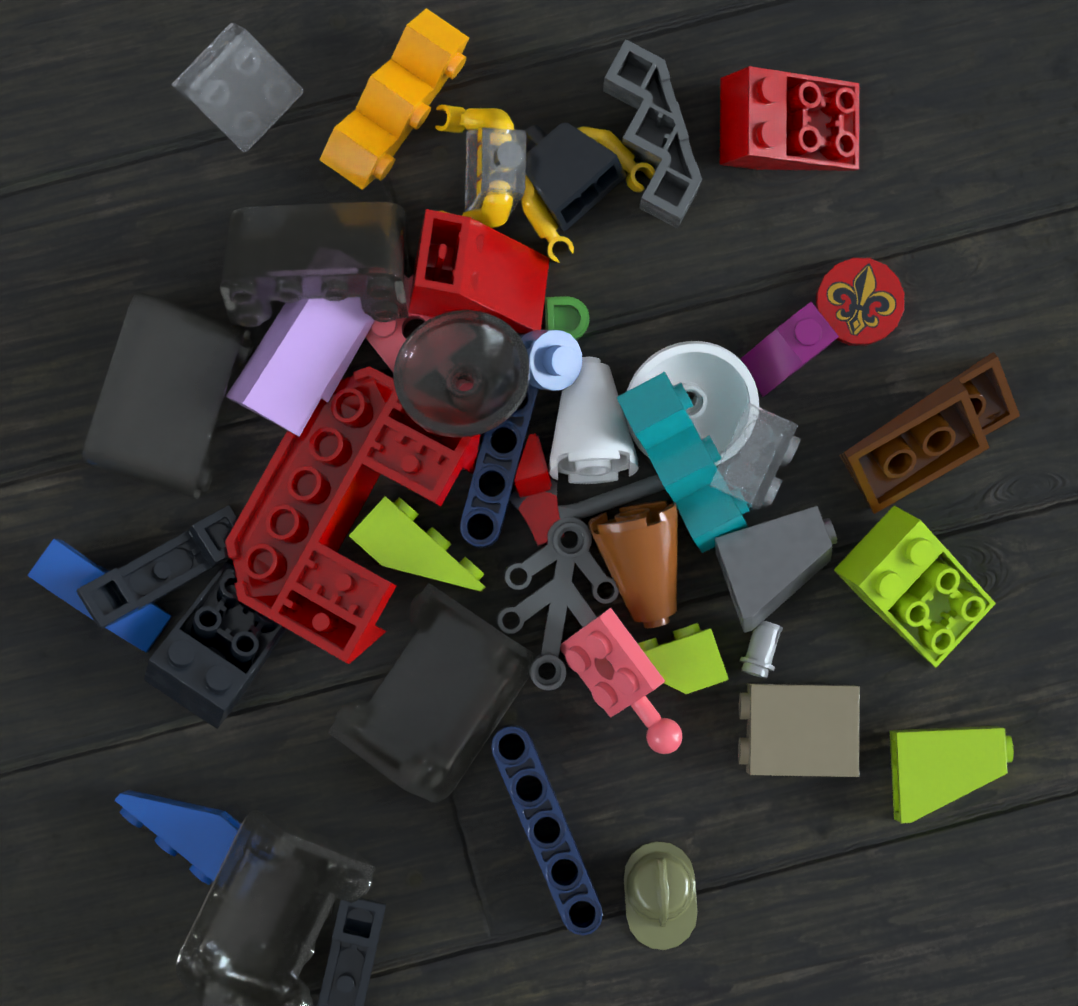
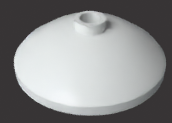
M703 341L676 343L650 356L634 374L627 391L665 371L673 386L681 382L686 392L695 393L692 400L694 406L687 409V412L701 438L703 439L708 435L712 438L722 457L721 460L715 462L716 466L734 456L751 436L759 411L757 387L745 364L729 350ZM626 418L629 432L634 442L636 443L638 448L649 458L646 450L636 437L631 425L629 424Z

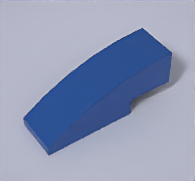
M53 539L27 576L93 619L76 590L109 571L95 564L64 541ZM152 603L105 628L147 653L173 616L155 603Z

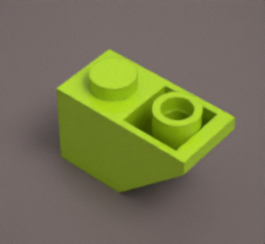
M695 623L673 631L675 640L658 645L655 637L637 643L665 680L664 684L684 694L729 680L711 628L700 630L699 624Z

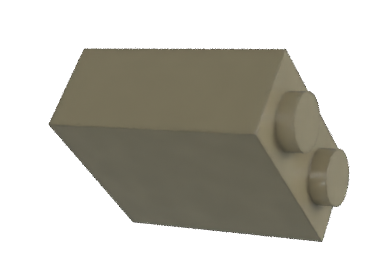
M747 683V693H740L739 719L747 720V738L739 737V764L746 765V772L749 775L859 777L860 686Z

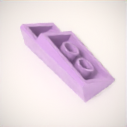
M320 249L226 397L291 433L300 436L319 401L322 399L329 402L394 287L340 252Z

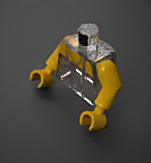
M439 105L436 110L446 111L447 121L444 126H435L437 130L461 133L465 128L468 130L466 132L465 212L462 216L471 217L490 228L505 224L525 192V131L514 130V124L509 115L501 109L468 108L465 110L463 107Z

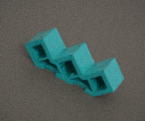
M664 371L616 397L636 437L646 450L664 488L676 503L677 509L691 537L702 553L715 547V538L749 527L743 514L749 512L750 509L738 487L730 491L715 464L722 457L710 435L702 439L687 412V409L694 405L681 382L673 386Z

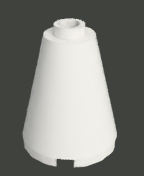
M582 357V367L579 376L572 385L562 390L549 460V474L553 479L558 480L559 472L568 474V483H606L617 481L618 472L629 469V476H631L639 469L638 457L625 415L616 398L618 393L610 367L601 363L599 358Z

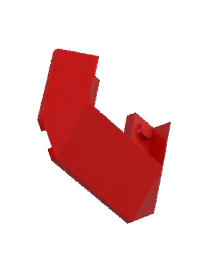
M370 366L353 372V376L342 379L329 402L321 399L300 436L287 430L225 541L228 556L233 560L237 583L234 584L238 601L348 664L387 632L375 624L396 588L395 584L337 553L380 475H383L433 503L442 506L460 471L463 469L474 474L482 429L480 423Z

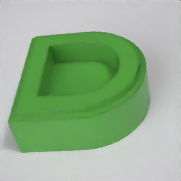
M545 297L546 330H561L571 334L575 340H578L586 333L589 326L588 309L580 300L574 297Z

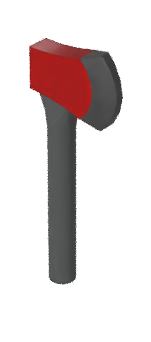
M658 474L577 503L558 506L557 482L551 480L552 487H550L551 490L521 498L516 488L509 500L526 521L539 547L547 544V534L550 527L561 518L574 517L582 520L666 489Z

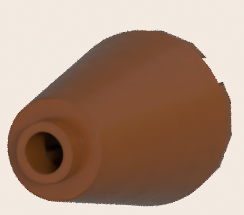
M666 501L645 502L619 508L620 513L611 520H608L607 512L590 519L588 522L590 532L633 621L643 622L644 628H655L668 624L670 622L669 616L677 612L678 510L676 503L672 502L667 506Z

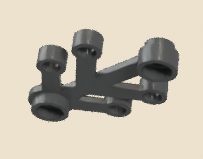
M564 517L553 523L547 534V545L523 562L509 564L504 571V579L508 586L515 590H522L530 584L532 575L556 561L553 579L517 605H508L501 608L496 618L497 624L503 632L513 634L521 630L524 621L549 604L541 654L537 655L529 666L530 678L542 690L558 688L566 677V668L559 658L567 606L582 627L597 618L572 583L574 564L576 563L591 582L592 596L598 602L603 604L612 603L619 594L614 580L605 575L589 552L592 536L588 526L583 521L574 517ZM566 531H573L577 536L576 543L571 547H564L561 543V536ZM522 568L525 570L526 578L522 583L515 584L511 582L510 573L513 569ZM602 582H609L613 587L611 595L606 598L599 597L597 593V588ZM507 612L518 614V623L514 627H506L502 623V618ZM546 662L552 663L555 668L554 673L547 678L541 677L538 672L539 667Z

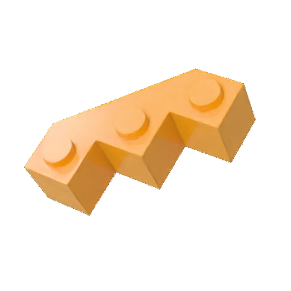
M427 8L406 25L391 59L370 76L355 110L334 127L319 160L362 190L375 178L380 181L383 180L394 165L395 158L393 156L413 128L419 129L425 122L431 111L429 105L447 79H454L464 66L467 57L462 53L469 37Z

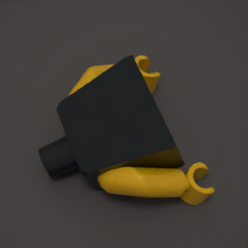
M560 123L547 135L538 125H533L526 129L520 138V145L528 152L519 162L525 174L519 182L522 209L538 236L546 238L549 243L547 246L548 256L557 263L560 262L552 252L555 242H565L571 254L574 252L572 242L564 236H559L557 233L558 227L563 232L568 230L625 178L631 190L634 192L644 191V186L638 183L635 178L636 171L644 172L650 180L655 173L652 165L643 162L637 164L634 161L635 155L609 130L585 126L576 129L569 123Z

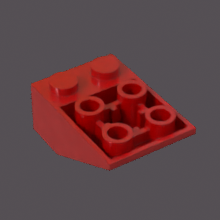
M752 66L720 78V165L756 170H859V83Z
M426 209L419 237L408 313L522 334L541 330L550 258L471 217Z

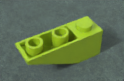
M385 496L349 535L383 567L479 592L486 588L479 581L484 576V573L466 557L460 562L455 560L446 551L452 544L433 527L427 533L414 522V519L419 514L400 497L393 503Z

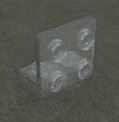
M233 22L171 84L184 98L194 103L243 152H247L303 94V88L244 27Z
M748 402L711 481L710 487L747 503L751 512H756L762 505L768 507L769 504L771 505L782 482L781 479L775 477L780 465L786 467L788 463L790 464L801 439L793 436L798 424Z

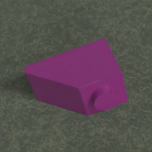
M810 302L776 328L740 360L751 373L758 392L764 397L831 345L839 336L813 303Z

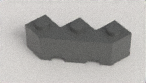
M625 39L604 78L603 92L638 110L623 137L622 144L636 158L657 169L641 198L639 209L678 229L699 190L702 178L692 153L687 129L674 95L665 60Z

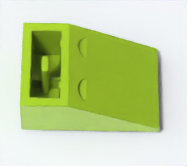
M895 505L834 569L870 608L935 668L996 604L920 519Z

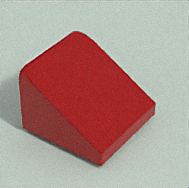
M536 433L528 436L515 476V485L521 498L551 490L550 487H552L539 436H536Z

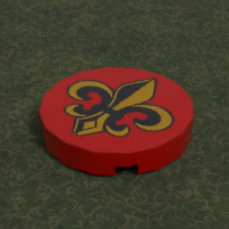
M851 258L836 264L823 277L816 292V308L839 336L836 340L849 346H868L884 339L898 326L904 312V291L899 278L887 265L871 258Z

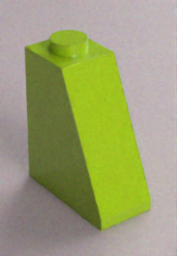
M981 726L890 730L894 820L900 823H912L1007 774V763L1013 761L1014 752L1012 738L1005 735V728Z

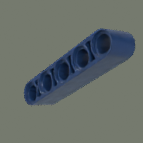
M525 334L517 336L512 340L507 349L460 522L463 538L476 548L492 546L501 534L516 472L540 390L533 387L522 377L513 361L516 345ZM513 388H519L528 395L526 406L518 411L510 410L503 404L505 393ZM502 430L513 433L517 439L515 448L506 454L496 452L491 446L493 436ZM489 473H497L505 480L503 492L495 497L484 495L480 490L482 478ZM479 515L489 517L494 525L492 534L483 540L472 538L468 531L470 521Z
M504 726L497 731L491 745L492 754L563 923L574 934L582 936L591 934L598 929L602 922L603 913L599 897L530 735L520 726ZM506 734H517L523 739L525 750L520 756L509 758L500 751L499 741ZM526 775L537 777L542 783V791L539 796L533 799H526L520 796L516 788L520 778ZM551 817L558 822L560 830L555 838L542 840L537 837L534 832V825L540 818ZM560 859L573 861L577 866L575 877L565 882L557 880L551 871L555 862ZM587 901L595 908L592 919L584 923L574 921L569 915V910L574 903Z

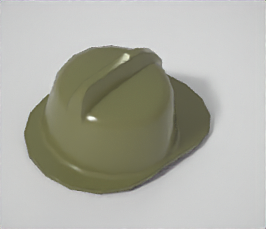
M656 841L642 845L632 853L625 866L626 917L630 931L639 942L652 949L667 950L677 947L687 940L696 926L698 911L695 874L690 859L683 850L673 844Z

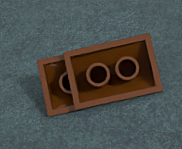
M995 352L987 355L839 455L874 514L989 449L990 447L985 436L1020 416L998 356Z

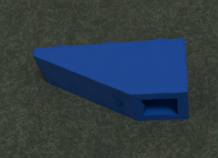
M132 790L120 793L114 800L123 807L120 814L127 821L138 828H141L143 825L157 835L154 841L161 849L174 857L178 853L192 864L189 870L207 885H210L212 882H215L218 886L223 884L259 841L257 836L223 810Z

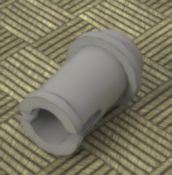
M763 620L753 629L746 656H741L740 662L743 663L742 672L767 679L769 671H774L775 669L771 663L783 627Z

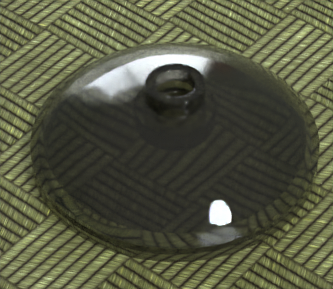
M452 311L427 320L408 336L396 357L393 374L394 386L399 402L405 412L424 429L449 437L474 436L499 426L517 410L529 386L530 362L522 339L503 320L480 311ZM464 383L473 384V387L468 391L459 390L460 386Z

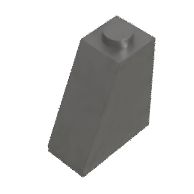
M818 506L715 538L716 555L744 633L756 628L831 561L832 545L837 543V537L830 518L822 519Z

